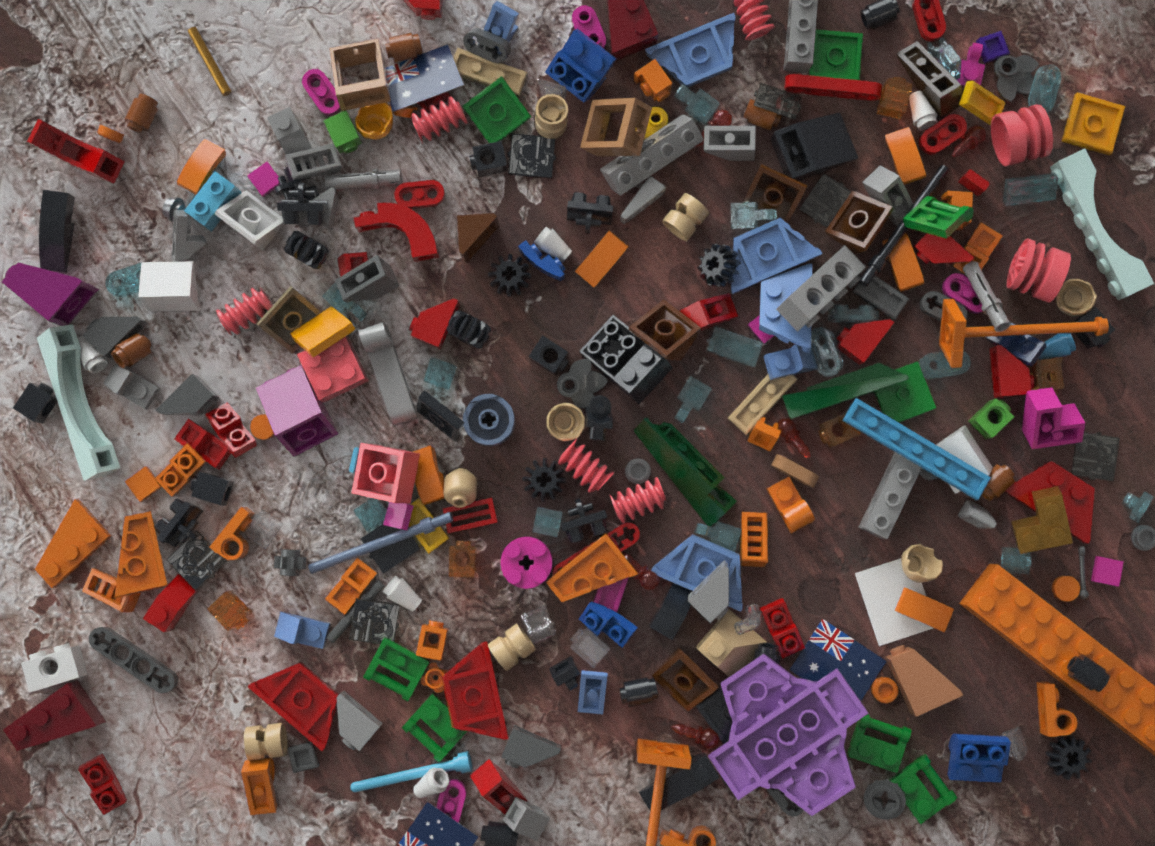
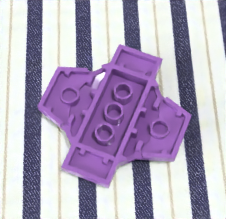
M762 654L721 682L733 723L729 741L711 752L708 757L737 800L759 786L766 789H779L791 801L813 816L856 788L844 749L846 729L866 716L868 711L838 668L819 681L814 682L794 677L767 655Z

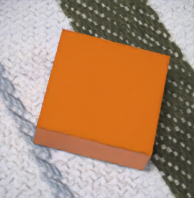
M147 466L125 481L139 502H143L162 488L154 479V474Z

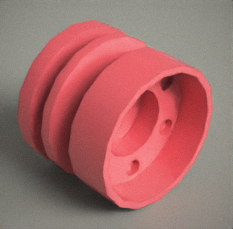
M1035 104L1029 108H1021L1018 110V113L1011 110L995 114L992 117V144L995 154L1003 166L1007 167L1022 163L1026 158L1035 160L1038 157L1043 158L1051 154L1053 149L1052 126L1046 110L1041 105Z
M1025 239L1010 264L1006 287L1011 290L1018 288L1020 293L1025 294L1032 286V297L1048 303L1052 302L1066 279L1070 267L1071 254L1054 247L1045 254V244L1039 242L1036 245L1034 240Z

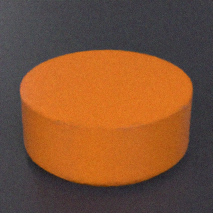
M101 124L97 131L99 135L119 144L124 137V134Z
M261 414L253 418L250 430L254 437L268 440L274 436L267 415Z
M1059 576L1053 581L1052 592L1061 601H1072L1078 597L1080 585L1071 576Z
M879 677L872 683L871 693L877 701L885 704L891 703L898 696V686L895 681L888 677Z

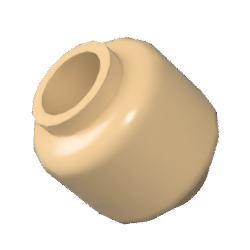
M458 468L446 475L444 479V499L448 503L462 508L475 501L477 497V478L467 469Z

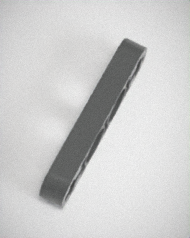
M98 627L90 632L89 643L93 649L155 691L167 693L177 686L178 677L173 670L111 628ZM105 633V639L108 642H115V639L117 642L112 647L106 642L99 644L100 638L97 634ZM121 645L129 649V656L125 660L117 656V649ZM140 660H147L150 663V670L147 674L139 672L138 663ZM155 672L160 677L168 675V682L170 683V685L162 687L161 679H159L158 677H153L151 680L150 677Z

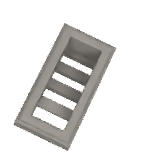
M334 143L285 155L293 180L337 173L342 167ZM322 156L327 157L329 163L328 165H325ZM313 157L318 158L320 167H316ZM308 158L311 169H307L304 159ZM294 160H299L302 171H297Z
M648 177L621 214L620 222L623 224L628 223L661 197L666 187L653 177Z
M971 500L965 501L958 514L959 518L977 528L992 529L997 524L987 509Z

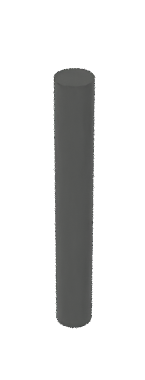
M377 579L359 600L371 602L385 585ZM356 604L326 636L329 641L335 643L350 626L353 619H356L354 618Z

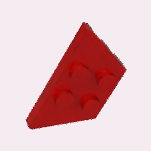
M1052 461L1046 462L1035 471L1021 477L1020 480L1016 481L1004 492L1036 512L1032 491L1058 486L1063 496L1071 535L1084 544H1089L1095 488Z
M481 642L441 676L451 725L455 729L506 740L509 738L488 642Z
M302 662L249 684L248 688L317 748L323 751L327 747L337 707V696L339 694Z

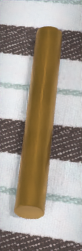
M196 27L188 29L189 36L222 96L229 95L232 91Z

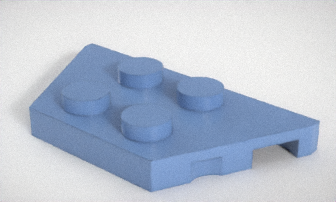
M729 14L651 46L645 50V53L651 60L656 59L661 68L685 88L732 69L735 14Z
M783 219L773 220L733 239V250L738 253L736 259L741 264L736 267L740 274L733 275L734 282L731 283V292L735 294L763 280L821 256L822 252L819 248H815L805 240V237L799 232L790 228V225Z
M806 264L763 280L760 287L759 330L769 335H775L779 340L787 344L789 341L797 344L806 353H810L811 327L808 328L804 325L797 332L776 309L812 276V264Z
M692 534L651 569L650 573L693 591L725 560L729 567L728 606L740 612L743 609L740 554Z

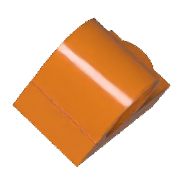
M790 477L766 488L790 533L815 521L810 507L800 497Z
M241 507L209 548L227 560L244 558L249 551V545L247 540L239 533L240 531L245 532L253 522L251 517L255 513L248 507ZM233 541L239 544V551L236 555L231 554L229 550V545Z
M1047 681L1037 682L1040 733L1047 737L1070 735L1075 732L1078 724L1076 716L1070 711L1056 706V703H1059V691L1055 688V684ZM1064 715L1065 723L1062 727H1058L1057 719Z
M273 758L245 760L241 774L250 815L276 813L277 801L273 787L275 778Z
M703 825L693 828L688 839H685V835L675 829H670V832L663 829L659 838L660 844L663 846H700L696 844V839L700 835H707L709 841L703 846H716V840L711 829Z

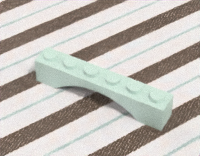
M1082 149L1050 167L1052 179L1056 184H1059L1063 192V200L1074 214L1076 226L1082 229L1086 237V246L1090 251H1093L1097 259L1096 264L1099 271L1105 274L1109 282L1108 288L1111 294L1116 296L1117 300H1120L1154 284L1144 262L1121 249L1109 237L1102 226L1094 201L1096 169L1086 149Z
M72 324L49 328L37 337V341L83 480L87 481L107 476L118 470L120 465L113 444L99 428L86 398L81 375V347L74 326Z

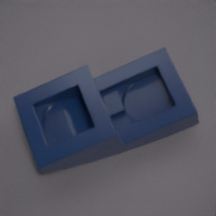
M1031 335L986 337L995 346L1002 345L1017 359L1030 367H1033L1047 347L1045 342Z

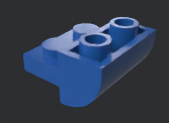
M577 28L572 32L562 50L557 52L545 73L584 103L600 88L606 80L605 76L617 59Z
M952 734L948 745L951 752L947 774L949 779L1001 782L1003 767L1008 764L1011 745L1007 736Z

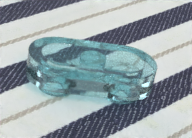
M1048 64L1037 69L1028 97L1029 107L1039 104L1046 112H1050L1053 109L1061 83V72L1057 66Z
M142 263L110 273L105 282L107 290L117 297H125L139 292V273L141 272ZM117 279H121V285L119 287H115V281Z
M833 305V309L828 310V321L842 323L879 321V311L874 310V306L868 305L859 306L858 309H849V305Z
M824 327L813 329L811 331L810 351L818 372L827 377L837 375L843 368V359L833 333ZM821 335H823L826 339L823 345L819 343V337ZM829 359H832L835 363L833 368H830L827 364Z
M943 351L929 353L919 361L923 376L927 379L961 375L969 369L971 364L970 357L965 351H963L961 368H951ZM931 361L937 364L936 370L930 368L929 364Z

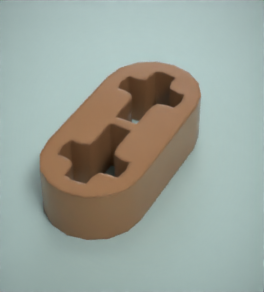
M776 454L771 464L776 470L811 488H814L819 479L817 474Z

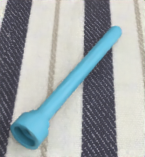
M469 751L458 753V756L453 757V760L356 781L351 784L350 789L353 792H360L422 778L431 768H441L446 772L453 770L456 772L461 771L462 774L472 772L471 756Z

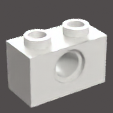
M67 643L54 647L55 652L48 655L45 654V650L29 655L30 660L21 663L29 693L88 675L80 645L70 647V644ZM52 660H54L58 665V670L56 673L53 672L50 668V663Z

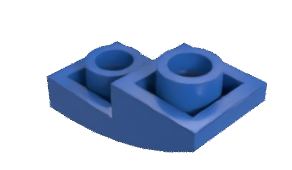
M525 240L518 245L520 253L539 271L558 281L565 279L563 273L565 267L557 257L553 259L549 254L541 260L542 253L534 243L529 245Z
M592 601L587 605L579 618L597 636L604 632L621 648L628 643L638 627L622 615Z

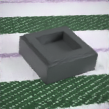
M312 742L287 748L293 773L320 766L316 747Z

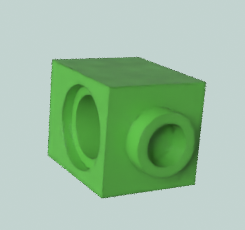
M347 110L323 120L340 154L343 152L345 154L351 153L358 149V145L363 144Z
M996 398L989 400L968 422L985 439H990L1006 426L1014 416L1010 413L1011 408L1003 400ZM990 411H994L997 414V422L995 424L991 423L988 419Z

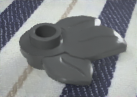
M1009 55L1000 57L994 64V72L998 77L997 89L1000 95L1005 100L1011 102L1015 98L1016 93L1023 95L1035 93L1037 88L1031 72L1038 67L1039 63L1027 55L1017 58ZM1002 66H1008L1010 71L1005 72L1002 69Z
M581 359L572 364L569 372L563 373L558 378L557 388L563 396L571 397L576 406L586 408L589 407L590 401L595 397L593 393L603 388L607 383V379L601 373L591 371L590 359ZM567 380H572L574 382V386L572 388H567L565 386V382Z

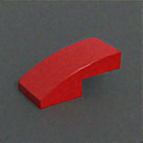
M189 418L174 438L182 446L189 443L206 462L219 470L231 455L221 439Z

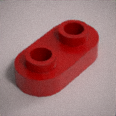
M914 0L912 9L921 37L929 42L939 40L946 30V22L939 0ZM921 3L927 4L928 9H923ZM929 26L935 29L934 33L928 31Z
M951 114L927 129L919 139L921 150L926 154L935 155L960 139L967 130L965 119L958 114ZM948 126H954L956 131L954 133L950 132ZM928 139L934 140L935 146H930Z
M436 180L406 182L400 184L395 189L394 198L397 204L410 209L435 207L443 202L445 190L442 184ZM430 191L437 192L435 198L428 197ZM407 193L412 194V199L409 201L404 200V195Z

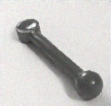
M1079 546L1081 585L1079 597L1084 600L1089 597V593L1086 590L1085 547Z

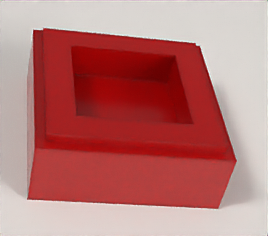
M969 169L958 181L977 196H980L990 185L987 180L972 169Z

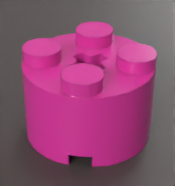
M521 537L513 540L506 546L501 556V570L504 577L512 585L524 589L534 588L542 584L548 578L553 565L552 554L547 545L534 537ZM524 555H529V559L534 560V564L530 565L529 569H525L524 565H520V560L524 559Z

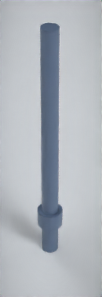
M448 512L434 518H424L420 520V523L408 527L407 530L394 532L308 565L311 574L423 532L424 534L435 531V528L453 522L452 514Z

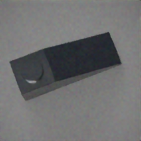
M704 751L691 758L690 770L675 768L666 774L661 810L700 791L720 778ZM654 782L639 791L649 810H651Z

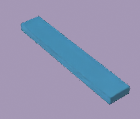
M857 398L854 399L842 420L975 500H979L991 479L988 475Z

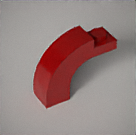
M40 119L37 120L27 140L28 143L45 151V153L112 184L115 183L125 161L111 153L86 144Z
M377 203L378 213L366 211L360 213V217H354L355 228L358 232L381 228H395L402 231L409 239L412 258L415 262L440 258L437 243L430 227L418 213L406 206L397 203Z

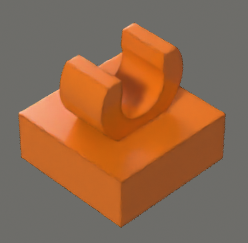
M762 417L755 424L747 441L771 451L781 431L778 430V423L775 422L771 427L764 423L766 418Z

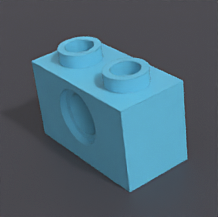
M214 171L184 211L212 232L221 220L215 215L216 210L239 196L242 192Z

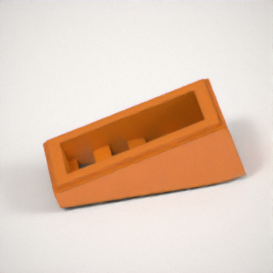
M742 512L740 566L765 567L768 563L767 513ZM747 522H761V526H747ZM748 532L761 533V536H748ZM748 543H760V547L748 546ZM748 553L760 554V556H748Z
M96 568L91 569L82 592L120 612H133L142 593L114 599L117 578ZM99 578H100V579H102V581H101V584H100L98 590L96 591V590H95V587H96V585H97V583H98V581H99ZM110 583V587H109V589H108V591H107V594L105 595L104 593H105V591H106V588H107L108 584Z

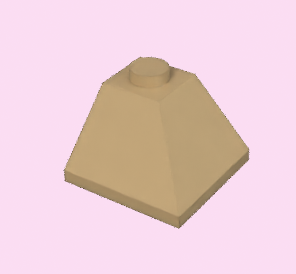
M728 609L727 613L715 623L697 644L696 648L730 677L754 659L755 649H758L759 643L767 642Z

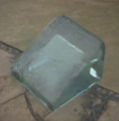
M431 357L424 382L449 390L457 366Z

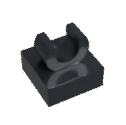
M572 656L549 668L557 686L565 683L569 691L578 687L575 677L580 672Z

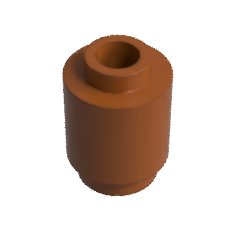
M411 32L388 37L389 43H385L388 59L393 58L394 63L417 58V55L423 54L419 34L412 35Z
M140 93L138 98H134L124 119L128 123L127 127L137 133H142V130L148 131L158 111L156 108L158 102L150 96Z
M750 99L743 118L748 119V123L769 131L772 126L777 128L782 113H778L779 107L776 106L775 110H770V108L767 109L766 107L761 108L754 105L756 100Z
M135 333L116 345L111 355L119 367H131L151 354L150 348L152 345L145 335Z
M996 464L992 468L990 475H988L991 479L984 489L982 496L988 501L998 499L1015 483L1013 471L1006 465L1000 466Z

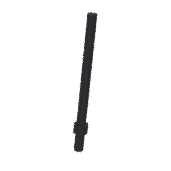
M941 165L907 214L925 197L932 196L949 172L948 167ZM903 219L880 252L869 261L868 269L859 280L861 285L867 287L877 272L880 273L885 267L886 259L908 230L907 227H904Z

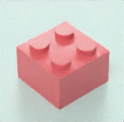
M345 336L315 357L310 356L306 351L297 354L318 400L323 403L369 381L348 336Z
M360 443L352 494L393 503L411 504L420 453L382 445Z

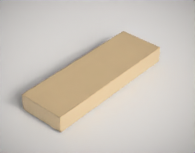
M457 48L453 59L460 77L488 87L502 76L515 95L520 97L528 75L527 72L503 63H493L469 51Z
M767 374L727 419L747 435L757 421H760L795 383L797 378L790 375L770 380L769 374Z

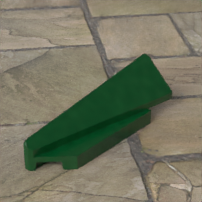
M877 363L807 387V391L786 394L782 397L791 420L907 381L909 377L881 363Z
M644 418L634 429L638 438L708 527L717 522L737 502L718 485L725 477L671 423L663 422L657 425L652 424L649 418Z

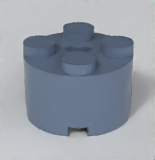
M482 394L475 397L468 404L463 414L466 433L472 440L483 446L493 447L504 443L512 436L516 422L513 409L505 399L494 394ZM488 414L496 418L491 427L483 423V420L487 419L486 415Z

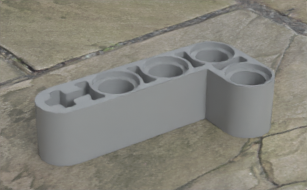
M382 322L359 330L361 342L369 355L393 426L417 419L418 415L387 325Z

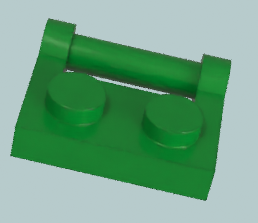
M927 196L903 218L904 227L947 239L962 223L969 222L972 219L974 210L969 206L959 207L937 201L935 197Z
M384 637L363 678L368 681L373 680L400 694L402 699L408 702L430 660L416 656L415 652ZM380 664L410 681L409 685L405 686L376 670L378 665Z
M434 693L401 727L406 733L409 731L434 754L433 758L438 763L467 732L452 728L448 706ZM420 718L446 742L442 748L416 725Z
M867 714L857 721L847 756L898 773L906 745L911 736V728L905 726L900 728L870 718V715ZM868 727L897 737L896 745L864 734L865 729Z
M926 754L917 758L889 779L890 782L898 783L901 790L905 792V805L920 824L957 799L954 791L947 788L931 766V760ZM922 769L941 795L936 800H934L915 774Z

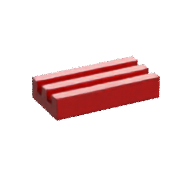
M493 498L474 501L462 508L455 506L443 508V514L485 504L489 506V509L454 516L453 522L487 514L491 515V519L452 527L450 522L446 524L447 532L453 533L498 523Z

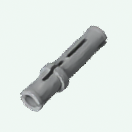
M373 169L372 172L325 176L326 190L333 187L335 191L372 187L380 189V187L402 184L401 169L388 171Z
M978 262L968 263L963 267V272L966 274L982 304L981 309L983 313L988 315L996 332L1006 330L1010 327L1011 322L1002 309L1003 304L1001 300L996 298Z

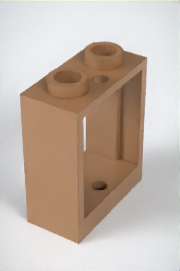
M379 39L329 48L335 92L341 111L391 102L384 55ZM377 61L379 79L344 85L342 68Z
M637 98L592 100L580 148L595 156H640L652 107ZM613 112H624L618 140L604 141L610 114Z

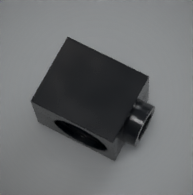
M502 141L472 147L474 155L469 156L472 171L477 170L479 177L508 171ZM485 155H492L495 158L488 165L481 162Z
M1093 307L1088 313L1079 316L1073 322H1094L1095 317H1105L1096 307ZM1108 321V333L1102 336H1096L1094 332H1077L1074 334L1087 349L1095 346L1101 348L1111 340L1109 335L1115 331V328Z
M543 335L529 355L531 361L553 375L557 371L562 373L570 361L566 358L568 351ZM547 351H555L558 354V359L554 363H547L543 359L544 354Z
M43 382L39 385L29 383L13 409L31 421L43 424L58 401L56 395L52 394L54 389Z
M199 472L198 476H195L192 480L191 490L193 492L191 496L220 506H227L234 481L209 473Z

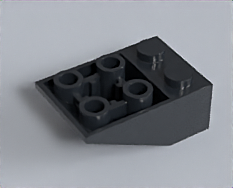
M840 112L799 122L777 130L770 139L784 175L798 182L858 159Z
M614 315L608 319L579 351L584 357L590 359L596 368L638 405L673 369L667 359L633 334L629 327Z

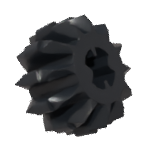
M293 231L285 242L286 245L284 247L285 253L313 269H320L329 253L326 246L299 231Z
M712 244L711 249H704L705 256L698 257L702 261V264L697 267L699 271H702L700 278L707 281L706 283L710 286L726 287L727 282H734L733 275L740 274L736 270V267L741 264L736 259L738 253L731 250L730 246L725 244Z
M508 254V261H504L503 257L499 256L500 265L492 263L491 267L495 271L488 273L489 278L495 279L490 283L491 287L499 286L497 289V294L499 295L505 289L507 297H511V290L514 289L517 295H521L519 286L527 289L529 285L524 280L531 279V274L525 273L529 269V265H521L522 257L520 256L515 262H513L512 254ZM509 270L513 271V275L517 274L511 278V281H507L506 276L503 277V275L508 274Z
M455 311L447 327L448 333L454 338L477 349L483 347L491 332L489 325L485 324V322L462 311Z
M543 458V467H540L538 462L534 460L533 465L536 470L533 471L531 468L526 467L525 470L532 474V476L522 478L523 481H531L532 483L524 488L525 491L535 488L531 495L533 499L537 497L539 492H542V502H545L547 492H549L550 498L554 500L556 497L552 490L555 489L560 493L563 491L556 484L566 483V479L556 477L562 474L564 470L561 468L555 472L553 471L557 465L556 461H553L550 468H548L547 458ZM542 473H548L547 477L551 476L552 479L551 482L546 484V487H541V483H537V478L542 477Z
M1068 735L1066 739L1063 736H1057L1058 744L1054 742L1049 743L1053 751L1045 752L1046 756L1052 758L1047 762V765L1054 768L1053 773L1055 775H1062L1064 779L1070 780L1071 776L1079 779L1080 770L1085 773L1089 772L1085 764L1093 762L1092 759L1086 757L1091 750L1088 747H1084L1085 742L1082 739L1076 740L1073 735ZM1068 753L1070 757H1072L1070 761H1068V758L1066 757Z

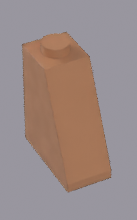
M904 645L890 650L891 654L885 657L910 714L917 717L963 696L960 689L913 648H905Z

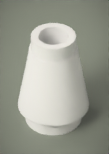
M916 91L909 95L908 99L913 125L917 126L920 131L935 125L938 115L923 92Z
M545 227L534 241L538 245V249L555 258L557 257L562 262L572 252L553 228L550 230Z
M84 336L78 337L81 347L80 359L84 369L89 370L92 374L105 369L108 365L107 357L96 349Z
M397 576L393 577L383 590L387 595L386 598L412 612L422 601L403 578L399 579Z
M441 768L429 769L414 786L415 795L418 798H424L444 792L449 784L448 774Z

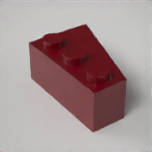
M607 0L612 56L620 60L657 44L659 34L644 0Z
M77 680L61 687L4 728L3 731L15 749L19 751L105 723L106 720Z

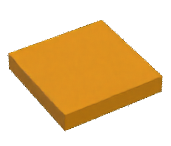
M1077 92L1073 98L1061 142L1111 155L1125 106Z
M331 306L291 332L290 335L310 356L315 357L352 333L355 327L351 321Z

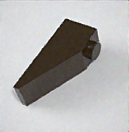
M918 41L896 53L897 58L917 89L923 92L940 117L960 107L959 102L962 97L961 84Z

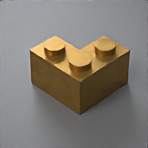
M1058 486L1032 491L1037 516L1011 521L1020 554L1072 544L1073 541L1063 496Z

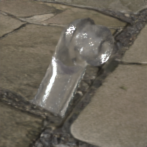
M757 604L746 606L747 615L745 619L734 624L738 635L757 629L761 625L762 613L759 611Z

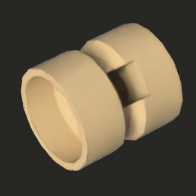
M547 94L541 97L536 104V130L541 136L548 139L562 136L567 127L568 105L559 95Z
M684 193L675 205L676 210H670L662 222L675 236L688 241L696 231L695 225H701L709 215V211L696 198Z
M518 623L505 631L506 637L502 638L499 636L488 644L492 654L506 671L518 663V657L526 658L536 650Z
M283 722L268 724L265 729L262 725L246 727L244 731V748L247 759L249 761L264 759L266 755H269L270 758L286 756L288 740L285 724Z

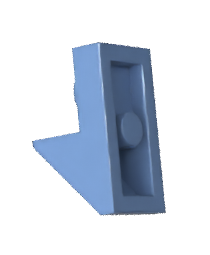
M496 1L492 6L484 30L504 38L509 43L517 31L518 26L515 25L519 13ZM496 46L495 48L498 51L497 53L500 55L501 52H499V47Z
M794 344L790 349L763 356L770 380L818 369L812 346L810 353L802 351L801 346Z
M281 611L274 637L291 644L300 643L323 649L325 648L330 623Z
M581 671L578 712L603 714L608 673Z

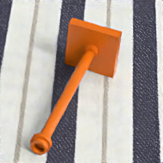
M943 299L939 346L951 368H961L964 339L968 337L1094 332L1096 336H1102L1108 333L1109 324L1106 318L1095 317L1094 322L1010 325L1006 330L996 332L994 326L966 327L967 321L955 300Z
M638 738L636 747L638 763L657 765L646 846H656L667 767L690 770L691 755L688 745Z

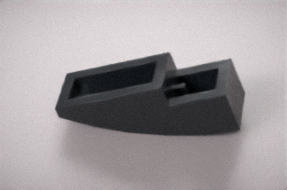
M43 190L39 221L40 268L67 273L75 225L71 222L75 197L69 193Z

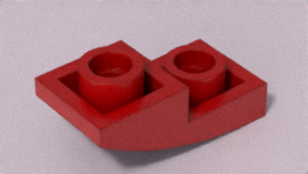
M228 402L206 413L209 423L234 458L257 446L255 438L244 427L241 417Z
M783 598L759 608L774 643L779 646L782 659L805 649L797 626L794 624Z
M103 753L79 766L78 771L92 790L89 795L103 815L126 803L127 799L123 789Z

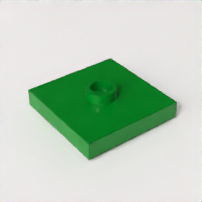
M816 29L813 64L809 70V75L860 80L863 33Z
M502 76L462 106L488 143L502 141L532 118Z
M918 361L896 369V371L908 375L909 380L874 391L882 413L898 423L936 409Z

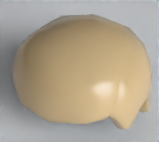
M1069 279L1063 283L1055 298L1056 304L1062 313L1076 317L1085 315L1093 308L1097 295L1090 283L1081 279Z
M558 404L551 408L547 415V428L550 434L558 440L571 441L577 439L585 429V417L581 409L574 404Z
M921 544L911 545L901 556L902 569L905 575L916 583L935 580L942 573L943 561L934 556V549L924 547Z

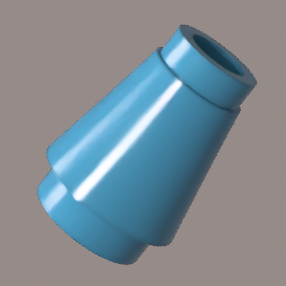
M1058 333L1046 340L1045 344L1047 347L1039 357V360L1071 355V352L1076 351L1072 335L1070 333Z

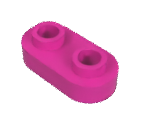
M586 5L577 7L572 14L574 30L578 28L589 38L596 37L598 39L596 43L605 49L606 36L596 12ZM585 14L589 18L588 20L583 21L580 19V16Z
M308 70L302 78L304 89L322 114L326 116L337 115L341 108L334 86L321 70ZM320 81V85L312 87L313 82ZM328 101L335 102L334 106L330 108L326 107Z
M955 273L944 280L942 290L945 296L959 302L971 313L978 314L983 312L980 300L979 305H974L972 302V298H978L966 276ZM952 283L958 285L957 292L951 289Z
M457 779L449 780L446 790L439 794L436 806L443 813H449L452 819L458 823L467 794L465 785ZM456 788L458 795L451 796L449 790Z

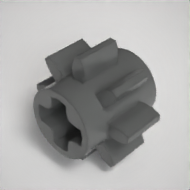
M281 549V556H274V568L280 569V575L299 576V570L306 569V557H300L301 550Z

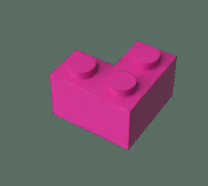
M1052 387L1026 392L1022 431L1031 449L1082 442L1085 421L1074 403L1062 405Z

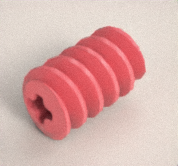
M734 0V6L738 7L737 15L741 17L739 22L744 26L742 31L745 35H748L745 40L760 38L774 29V24H766L772 16L770 14L763 15L769 9L768 5H760L765 0Z
M451 96L448 97V105L442 100L439 101V109L434 105H430L429 114L424 109H421V118L415 113L411 114L412 123L422 144V136H425L429 141L432 140L431 132L440 137V128H443L447 133L450 132L451 123L456 128H459V119L468 124L458 100L455 101Z
M253 287L251 288L252 297L243 293L244 302L242 303L236 298L233 299L234 308L225 304V314L219 309L216 310L220 322L231 336V331L237 335L241 333L240 326L248 329V320L256 324L258 322L257 315L262 318L266 314L265 309L269 310L273 306L261 287L260 292Z
M576 439L560 456L558 465L568 463L565 471L568 473L575 470L574 480L582 476L581 486L590 483L588 492L598 491L615 472L606 475L605 472L608 466L603 465L598 468L600 459L596 458L591 461L590 458L593 452L589 451L583 454L585 445L582 444L576 447Z
M658 477L655 478L654 486L649 481H645V489L639 484L635 485V493L630 488H626L625 497L620 491L616 492V500L609 495L616 515L622 523H626L627 514L634 520L635 511H638L641 516H645L646 507L653 513L654 504H657L660 509H664V501L666 500Z

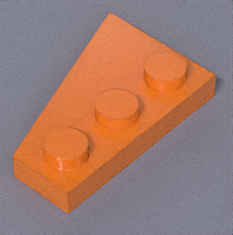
M75 499L35 570L51 588H55L112 535L79 499Z
M151 511L125 516L115 598L167 586Z
M605 533L550 577L546 583L559 600L564 602L589 593L592 590L616 583L622 579L635 576L638 573Z

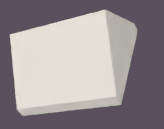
M247 190L215 212V215L262 251L284 224L283 217Z
M193 261L143 262L141 264L139 298L149 312L200 310Z
M965 425L936 444L984 474L990 475L993 467ZM950 485L955 494L960 492V490Z

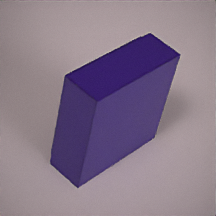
M1002 31L981 37L976 41L978 44H983L981 57L984 64L1010 54Z

